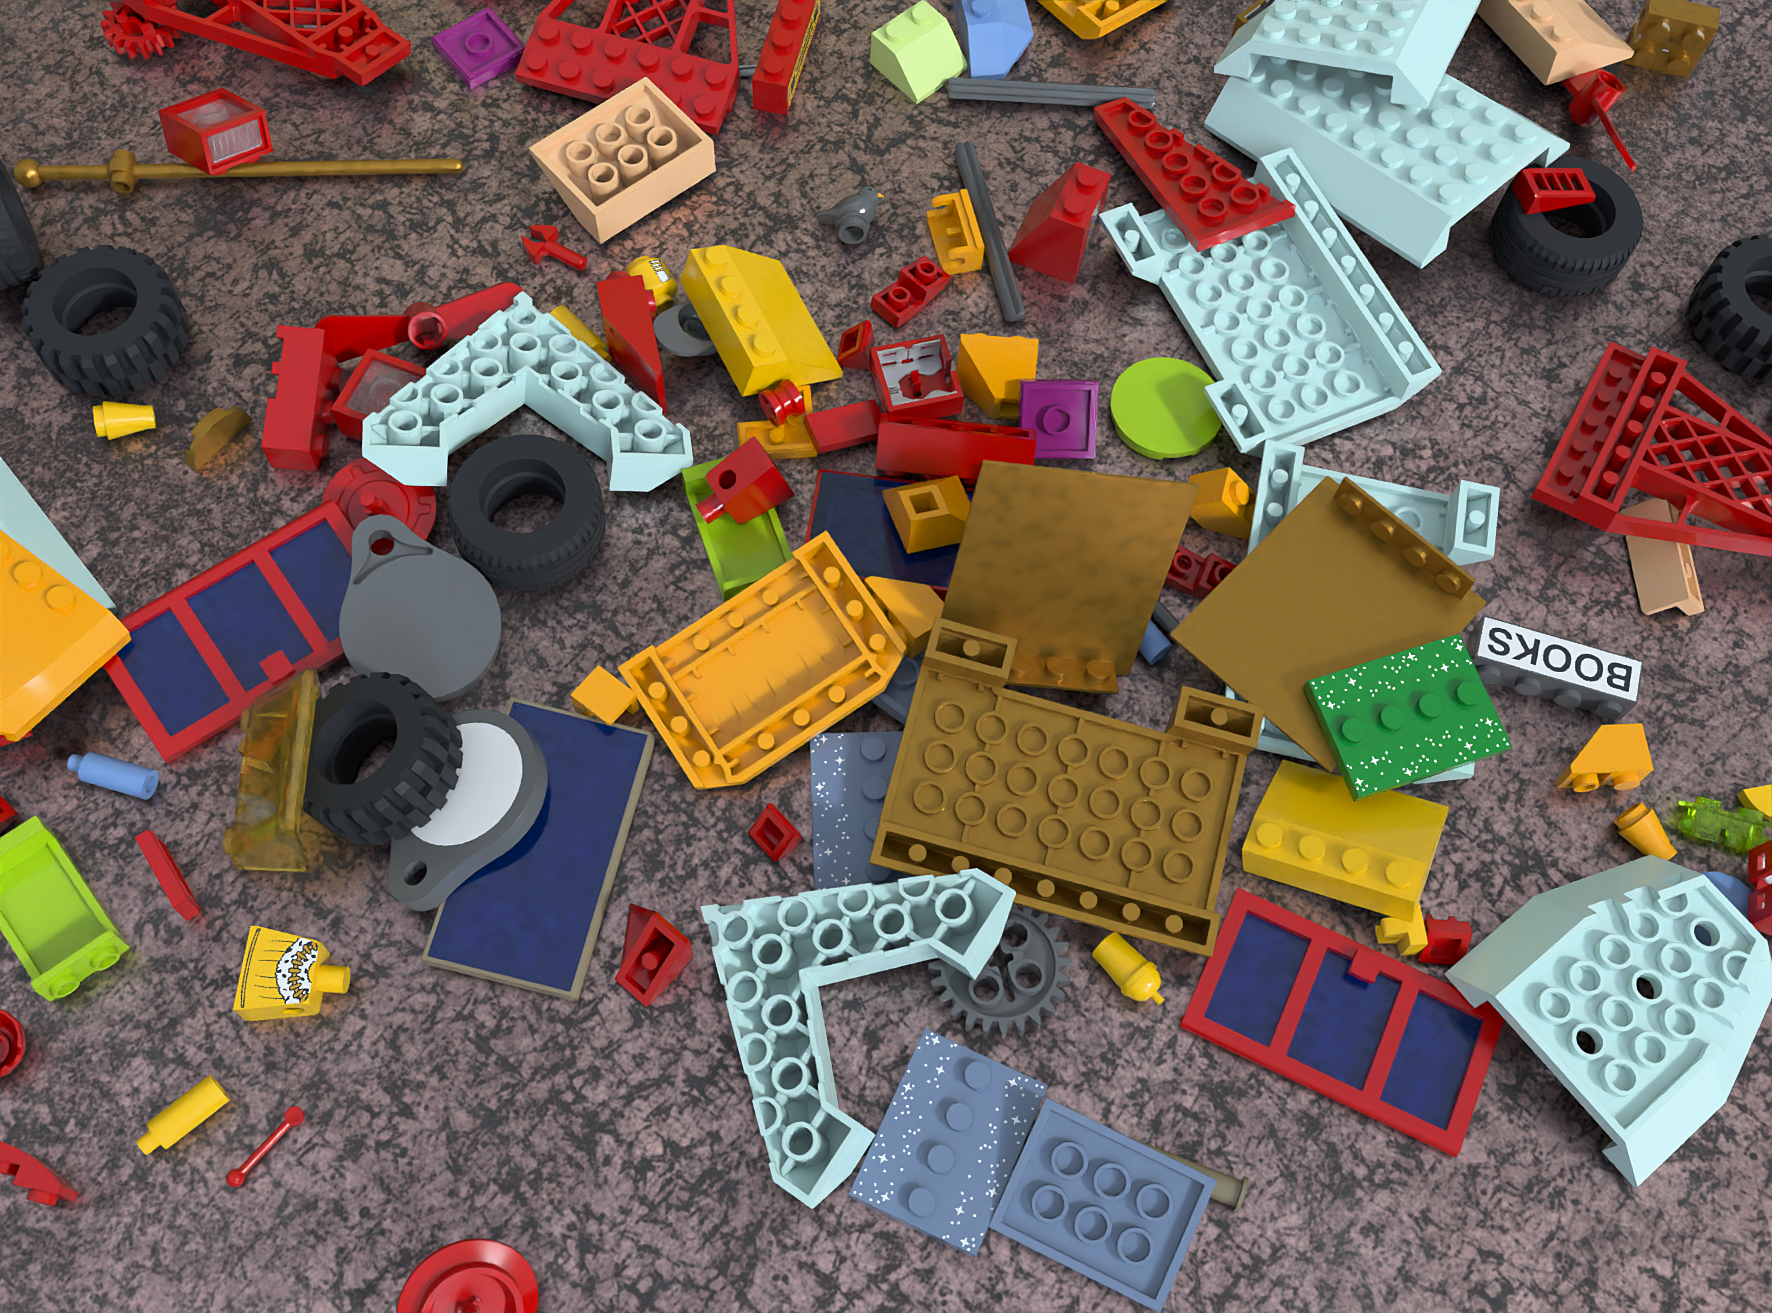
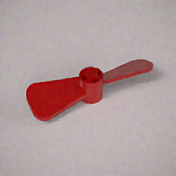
M1601 68L1560 81L1575 97L1569 104L1571 119L1583 127L1588 125L1596 126L1601 121L1620 155L1632 173H1634L1638 167L1607 115V112L1625 92L1623 83L1616 76Z
M504 281L436 307L426 302H416L408 306L403 314L327 315L319 319L314 328L325 329L338 363L363 356L368 348L379 351L410 340L421 349L431 350L439 347L446 338L464 339L467 335L472 336L478 331V327L498 310L504 312L513 304V298L522 291L524 292V290L513 282Z

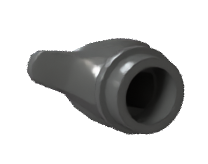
M863 187L857 194L843 198L832 208L818 211L816 218L820 223L834 224L841 241L847 244H858L866 239L870 222L875 217V208L884 199V195L878 193L873 187Z

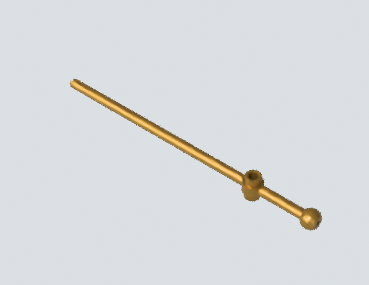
M120 149L113 152L108 164L41 165L34 159H21L14 165V176L17 183L27 188L37 187L43 180L109 179L112 190L118 193H131L138 179L460 173L463 171L464 166L463 162L457 158L275 161L241 163L229 168L224 174L208 175L189 163L137 164L134 153Z

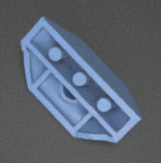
M951 0L964 56L968 64L969 77L1004 79L1012 65L1019 59L1033 39L1034 33L1025 0Z

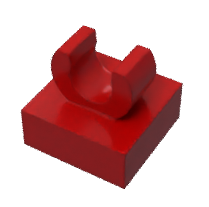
M1426 914L1423 922L1428 944L1417 954L1419 962L1455 965L1467 953L1473 935L1470 923L1457 921L1454 916H1448L1447 920L1433 919L1432 914Z

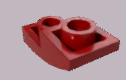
M923 255L901 269L896 282L872 296L870 308L897 329L933 300L949 283L951 276Z
M1178 544L1164 584L1186 594L1205 599L1237 566L1212 552L1206 558H1203Z
M0 1141V1174L15 1177L13 1185L29 1191L26 1197L27 1200L54 1207L58 1198L72 1202L76 1201L78 1191L60 1172L35 1156Z

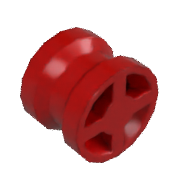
M789 379L781 381L778 387L772 391L766 389L759 393V401L763 412L774 427L783 425L786 422V418L790 416L798 417L805 413V405L801 394Z

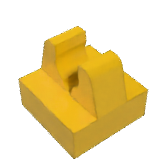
M1420 902L1413 923L1391 916L1381 919V925L1374 927L1377 944H1397L1399 957L1416 956L1428 944Z

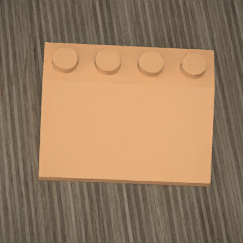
M1481 0L1476 10L1480 17L1545 86L1631 58L1634 54V51L1584 0Z
M644 77L529 147L530 154L575 218L600 244L716 171L713 140L647 77Z

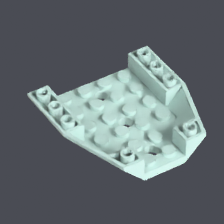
M1652 854L1535 895L1444 973L1474 1008L1489 1001L1610 1136L1613 1141L1602 1152L1634 1188L1638 1187L1726 1102L1772 999V961L1767 940L1704 874ZM1696 925L1704 927L1710 933L1712 940L1710 946H1705L1697 940L1694 934ZM1638 977L1644 978L1652 984L1654 988L1653 999H1647L1638 992L1636 987ZM1578 1031H1584L1593 1038L1595 1042L1593 1054L1585 1053L1578 1046L1576 1040Z

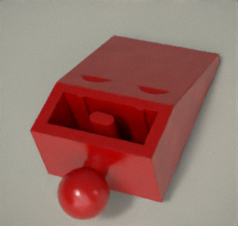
M613 271L604 281L596 282L609 355L612 357L611 360L634 386L662 408V414L668 413L662 366L653 328L654 320L657 317L653 289L645 290L642 274L631 276L625 271Z

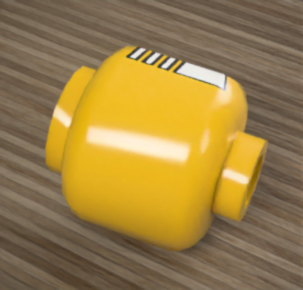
M641 256L633 260L626 267L625 272L631 276L642 274L645 290L653 289L657 309L656 314L671 308L674 304L673 299L678 292V282L666 263L660 258H651L650 256Z

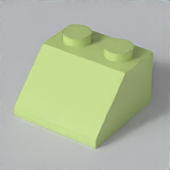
M925 0L916 3L874 31L871 35L870 63L916 104L949 83L951 77H958L968 69L966 59L947 19Z

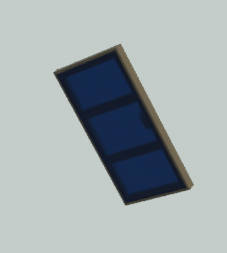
M510 697L505 714L521 724L535 738L544 753L548 770V785L545 799L536 820L521 840L503 855L472 874L440 904L422 956V962L426 965L569 1001H578L657 735L649 731L617 723L608 726L597 718Z

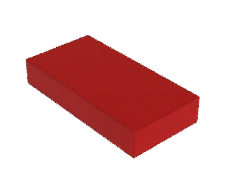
M875 399L807 414L803 424L817 454L878 440L881 411Z
M149 829L134 837L173 908L186 921L201 913L198 902L165 843Z

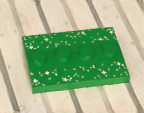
M1459 633L1308 680L1303 686L1354 802L1506 753L1513 747Z

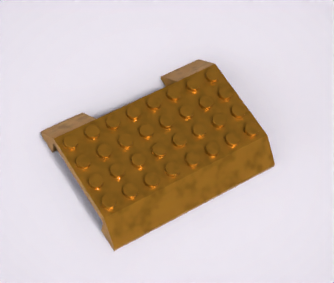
M935 617L877 826L869 864L915 877L931 874L937 877L958 874L960 870L978 868L1015 890L1016 895L1013 904L1211 958L1221 914L1214 912L1247 755L1257 748L1265 708L1182 685L1165 731L1161 732L1003 688L1008 680L1018 639Z

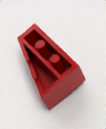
M277 325L276 338L280 339L283 344L281 362H272L271 374L279 376L275 399L268 398L261 448L272 468L319 472L322 457H327L329 452L328 431L330 424L336 422L331 407L337 399L338 391H342L345 386V370L339 366L325 329Z

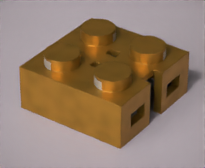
M1647 0L1639 14L1638 23H1634L1625 39V42L1634 51V54L1631 58L1622 60L1621 63L1689 78L1718 30L1720 9L1685 0Z

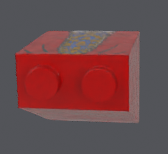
M1076 161L1032 202L1007 252L1009 260L1074 284L1099 231L1100 222L1098 215L1103 213L1111 174Z

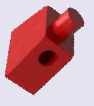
M753 436L707 472L705 478L714 492L695 505L708 524L728 512L741 525L795 496V493L757 438Z

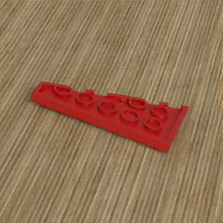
M1127 97L1094 107L1093 119L1197 252L1294 217L1295 204L1287 199L1280 202L1270 195V188L1262 183L1254 185L1241 177L1240 169L1200 144L1193 146L1186 142L1182 132L1175 128L1169 131L1156 122L1157 116Z

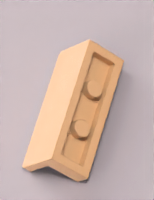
M1653 498L1621 511V515L1670 523H1675L1679 514L1676 506L1668 503L1667 500ZM1625 535L1643 613L1650 615L1675 606L1688 616L1705 611L1689 544Z

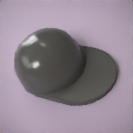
M691 301L682 302L660 313L654 320L653 328L656 341L668 352L684 357L709 356L717 352Z

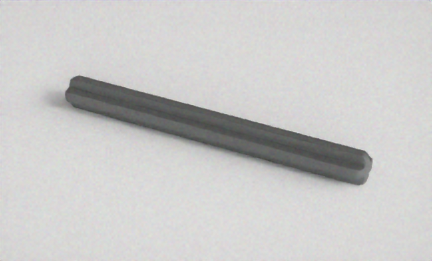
M951 77L948 84V95L951 99L1097 107L1122 97H1127L1142 108L1149 110L1154 108L1156 102L1155 89L1146 87Z
M970 141L959 142L955 146L954 154L973 207L984 244V252L1005 320L1010 323L1020 321L1024 318L1025 308L974 144Z

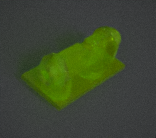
M1696 796L1695 802L1679 801L1678 805L1689 808L1688 814H1682L1678 821V829L1684 831L1688 837L1718 843L1721 828L1726 829L1723 845L1744 850L1748 853L1750 849L1769 841L1768 836L1763 834L1765 827L1772 828V823L1763 821L1765 814L1763 812L1738 807L1736 813L1721 810L1723 802L1702 796Z

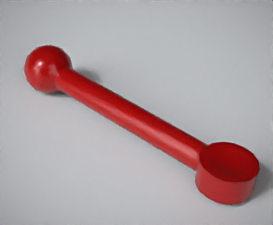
M297 1106L288 1108L284 1114L285 1120L238 1169H232L227 1173L226 1183L230 1187L242 1185L245 1180V1174L291 1126L296 1127L302 1124L305 1115L301 1108Z

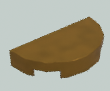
M231 406V408L222 410L220 407L213 409L202 417L191 431L195 438L190 450L185 449L184 451L186 465L197 472L239 433L252 418L237 406Z

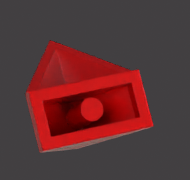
M630 903L620 970L614 979L645 1007H648L694 957L690 940L656 911Z

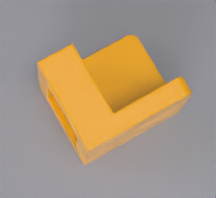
M599 665L570 694L575 712L590 717L594 715L608 726L612 725L625 710L634 715L640 709L637 694Z

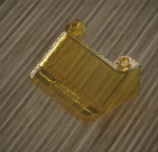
M315 668L302 670L254 698L250 707H243L241 732L246 733L234 822L233 828L225 829L223 839L224 854H231L234 869L306 872L307 860L299 832L316 699L318 697L323 699L317 669Z

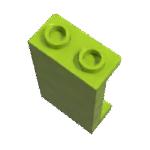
M726 457L681 469L683 490L723 603L793 558L775 507L741 525L728 512L710 524L700 514L695 504L714 492L705 476L707 472Z
M33 816L0 838V930L33 980L30 984L34 991L50 1002L55 998L65 997L78 988L80 981L95 971L107 969L119 960L120 954L130 947L52 829L38 816Z

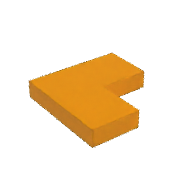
M810 385L796 386L804 401L805 413L798 417L790 416L786 418V422L783 425L774 427L769 420L737 423L739 447L755 436L772 460L817 457V452L803 424L805 415L813 413Z

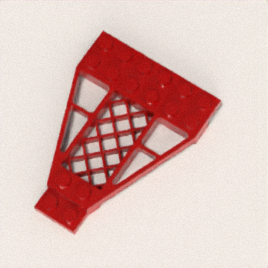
M120 0L148 20L332 79H336L344 74L361 87L411 54V42L384 25L378 15L365 6L361 0H209L221 9L205 19L168 7L178 0ZM268 6L290 7V10L268 9ZM294 7L316 8V11L294 10ZM320 9H329L332 12H320ZM235 21L241 22L262 37L228 27L227 25ZM295 24L317 25V29L295 28Z
M553 0L538 15L515 72L517 82L602 104L639 80L647 77L703 132L718 136L726 112H731L741 85L734 0H727V13L704 8L707 0H664L660 3H657L656 0H649L652 6L638 13L634 12L631 5L641 0H610L601 25L597 29H590L556 20L574 0ZM680 6L685 15L668 22L664 13ZM626 8L630 17L621 20L623 12ZM658 16L663 25L646 33L642 23ZM699 22L729 29L731 62L729 64L687 54ZM637 27L641 34L634 39L620 36L621 33ZM669 35L674 43L666 48L654 46L652 42Z
M1610 341L1531 498L1605 532L1772 557V509L1770 507L1772 506V494L1762 495L1757 487L1758 484L1765 483L1772 493V438L1687 373L1684 369L1688 361L1653 346L1647 355L1644 356ZM1674 390L1680 391L1719 422L1718 425H1713L1669 406L1668 403ZM1654 435L1658 444L1649 445ZM1690 450L1696 460L1686 462L1681 452ZM1666 455L1671 465L1661 466L1656 456ZM1728 467L1733 477L1724 478L1718 468ZM1703 471L1709 481L1699 483L1694 473ZM1629 487H1633L1658 499L1667 500L1668 503L1678 508L1679 514L1675 523L1624 516L1619 514L1618 510ZM1741 488L1747 498L1738 500L1732 489ZM1688 513H1691L1732 532L1690 526L1684 522Z

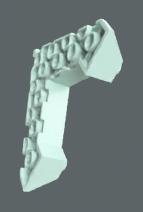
M523 291L513 298V304L504 312L498 310L478 327V331L472 336L467 335L426 369V375L417 383L409 382L390 398V405L378 414L372 412L363 420L362 456L404 485L447 486L448 456L523 404H526L607 462L609 491L649 492L681 473V469L693 465L690 431L680 423L674 425L662 415V408L642 391L636 393L624 383L625 377L582 340L578 341L570 334V330L550 313L542 314L532 305L533 299Z
M974 868L960 870L958 874L937 877L931 874L898 879V882L879 885L866 883L798 893V896L784 898L779 895L743 900L741 904L701 906L703 918L708 925L713 944L711 948L720 982L724 985L727 997L726 1005L744 1073L747 1074L753 1095L752 1103L758 1126L768 1151L769 1167L773 1182L813 1209L852 1173L875 1137L874 1133L839 1110L818 986L938 957L975 980L1000 942L1016 895L1015 890L980 869Z

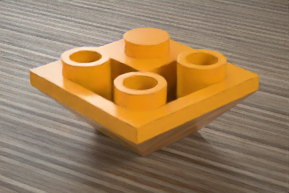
M983 333L961 334L956 366L961 389L990 418L1018 420L1020 379H1035L1039 339H1029L1022 336H987Z
M957 475L883 490L882 496L907 554L961 542L971 503Z

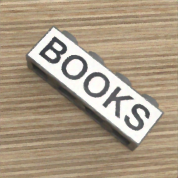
M1486 615L1480 618L1470 632L1467 651L1482 683L1500 684L1513 688L1516 692L1523 695H1537L1554 700L1558 705L1564 707H1578L1592 711L1597 716L1605 719L1621 720L1637 705L1644 661Z

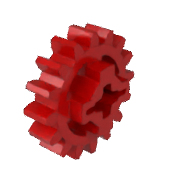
M111 1L112 11L105 10L102 12L105 20L101 21L100 25L108 45L114 47L119 55L127 51L130 59H134L138 53H142L144 59H149L150 52L154 51L161 56L163 55L162 47L173 48L175 45L172 38L182 37L179 29L148 20L122 2ZM175 3L168 6L169 8L178 10Z

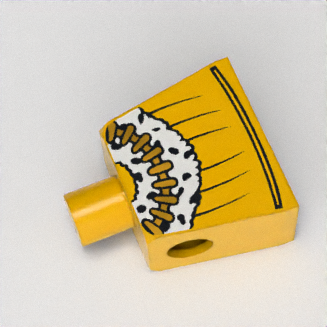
M250 926L233 1010L245 1021L316 1015L320 1011L323 992L345 994L348 991L350 968L349 966L329 965L330 952L317 940L260 926Z

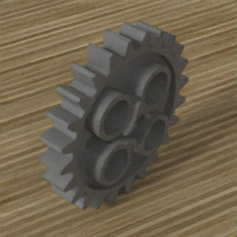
M1012 904L996 951L1000 964L1007 966L1006 982L1015 998L1014 1002L1007 1001L1000 971L997 966L992 967L993 953L975 980L939 957L934 958L938 961L928 964V974L939 976L931 981V990L937 992L945 991L938 998L939 1007L953 1004L950 1020H957L964 1015L966 1017V1031L969 1032L978 1023L982 1025V1036L984 1038L988 1036L992 1027H997L1001 1039H1005L1008 1027L1012 1026L1020 1037L1024 1036L1025 1022L1027 1021L1038 1030L1041 1026L1039 1013L1053 1018L1055 1008L1050 1001L1063 1004L1065 993L1059 988L1069 987L1071 977L1062 972L1071 969L1072 959L1059 957L1067 952L1068 942H1055L1060 934L1061 928L1059 926L1046 929L1048 913L1045 912L1035 918L1032 916L1033 909L1025 907L1021 911L1017 909V904ZM1015 933L1023 937L1025 943L1019 947H1011L1004 943L1002 938L1007 934ZM1029 973L1038 979L1039 984L1033 988H1025L1018 984L1016 978L1021 974ZM986 985L992 987L998 995L992 1000L984 1001L976 997L974 991L976 988Z

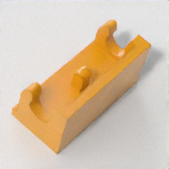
M961 189L957 193L939 195L931 199L933 207L947 205L942 209L926 212V221L940 268L949 275L981 270L984 244L967 189Z

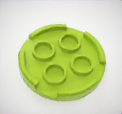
M1155 357L1139 361L1128 367L1118 377L1113 386L1109 406L1112 421L1116 427L1115 432L1126 445L1149 458L1163 460L1164 457L1178 458L1188 455L1193 457L1211 445L1222 425L1220 418L1203 392L1204 387L1215 382L1202 369L1184 360L1170 357Z

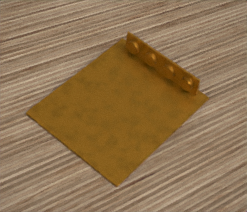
M983 460L940 618L1018 639L1008 680L1005 683L1007 685L1118 695L1119 689L1116 674H1130L1199 492V484Z
M1326 476L1170 633V637L1247 703L1264 707L1263 716L1328 772H1332L1336 768L1337 762L1303 687L1305 683L1317 677L1458 634L1480 612L1487 602L1471 590V587L1476 582L1475 578L1347 476L1343 478L1341 484H1338L1330 476Z

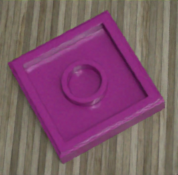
M490 7L430 38L432 47L471 90L519 64L526 47Z
M1020 379L1018 427L1036 429L1037 445L1035 458H1095L1099 381L1097 379Z

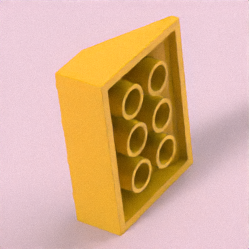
M727 245L690 249L680 282L742 397L759 394L766 389L772 391L785 379H789L795 386L842 378L843 371L779 260Z
M1282 760L1255 812L1242 848L1243 871L1413 923L1446 821L1449 806L1392 790L1354 802L1343 776Z

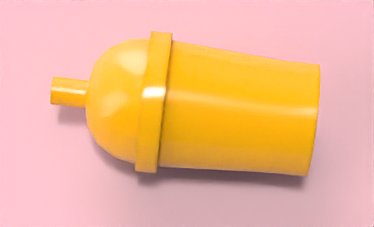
M1117 932L1108 935L1095 948L1092 957L1120 987L1121 993L1125 997H1130L1136 1001H1147L1151 998L1158 1006L1163 1003L1165 999L1157 992L1161 984L1157 966L1152 961L1149 962Z

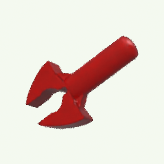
M529 226L531 236L543 242L535 243L521 236L525 253L536 265L543 256H551L579 271L584 270L587 265L586 257L556 243L559 234L555 226Z

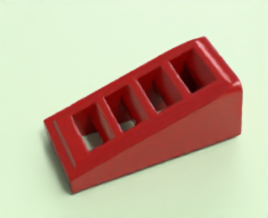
M1581 168L1523 169L1519 171L1512 185L1526 215L1594 202L1596 198ZM1572 182H1575L1578 190L1575 189ZM1564 183L1567 190H1564L1561 184Z

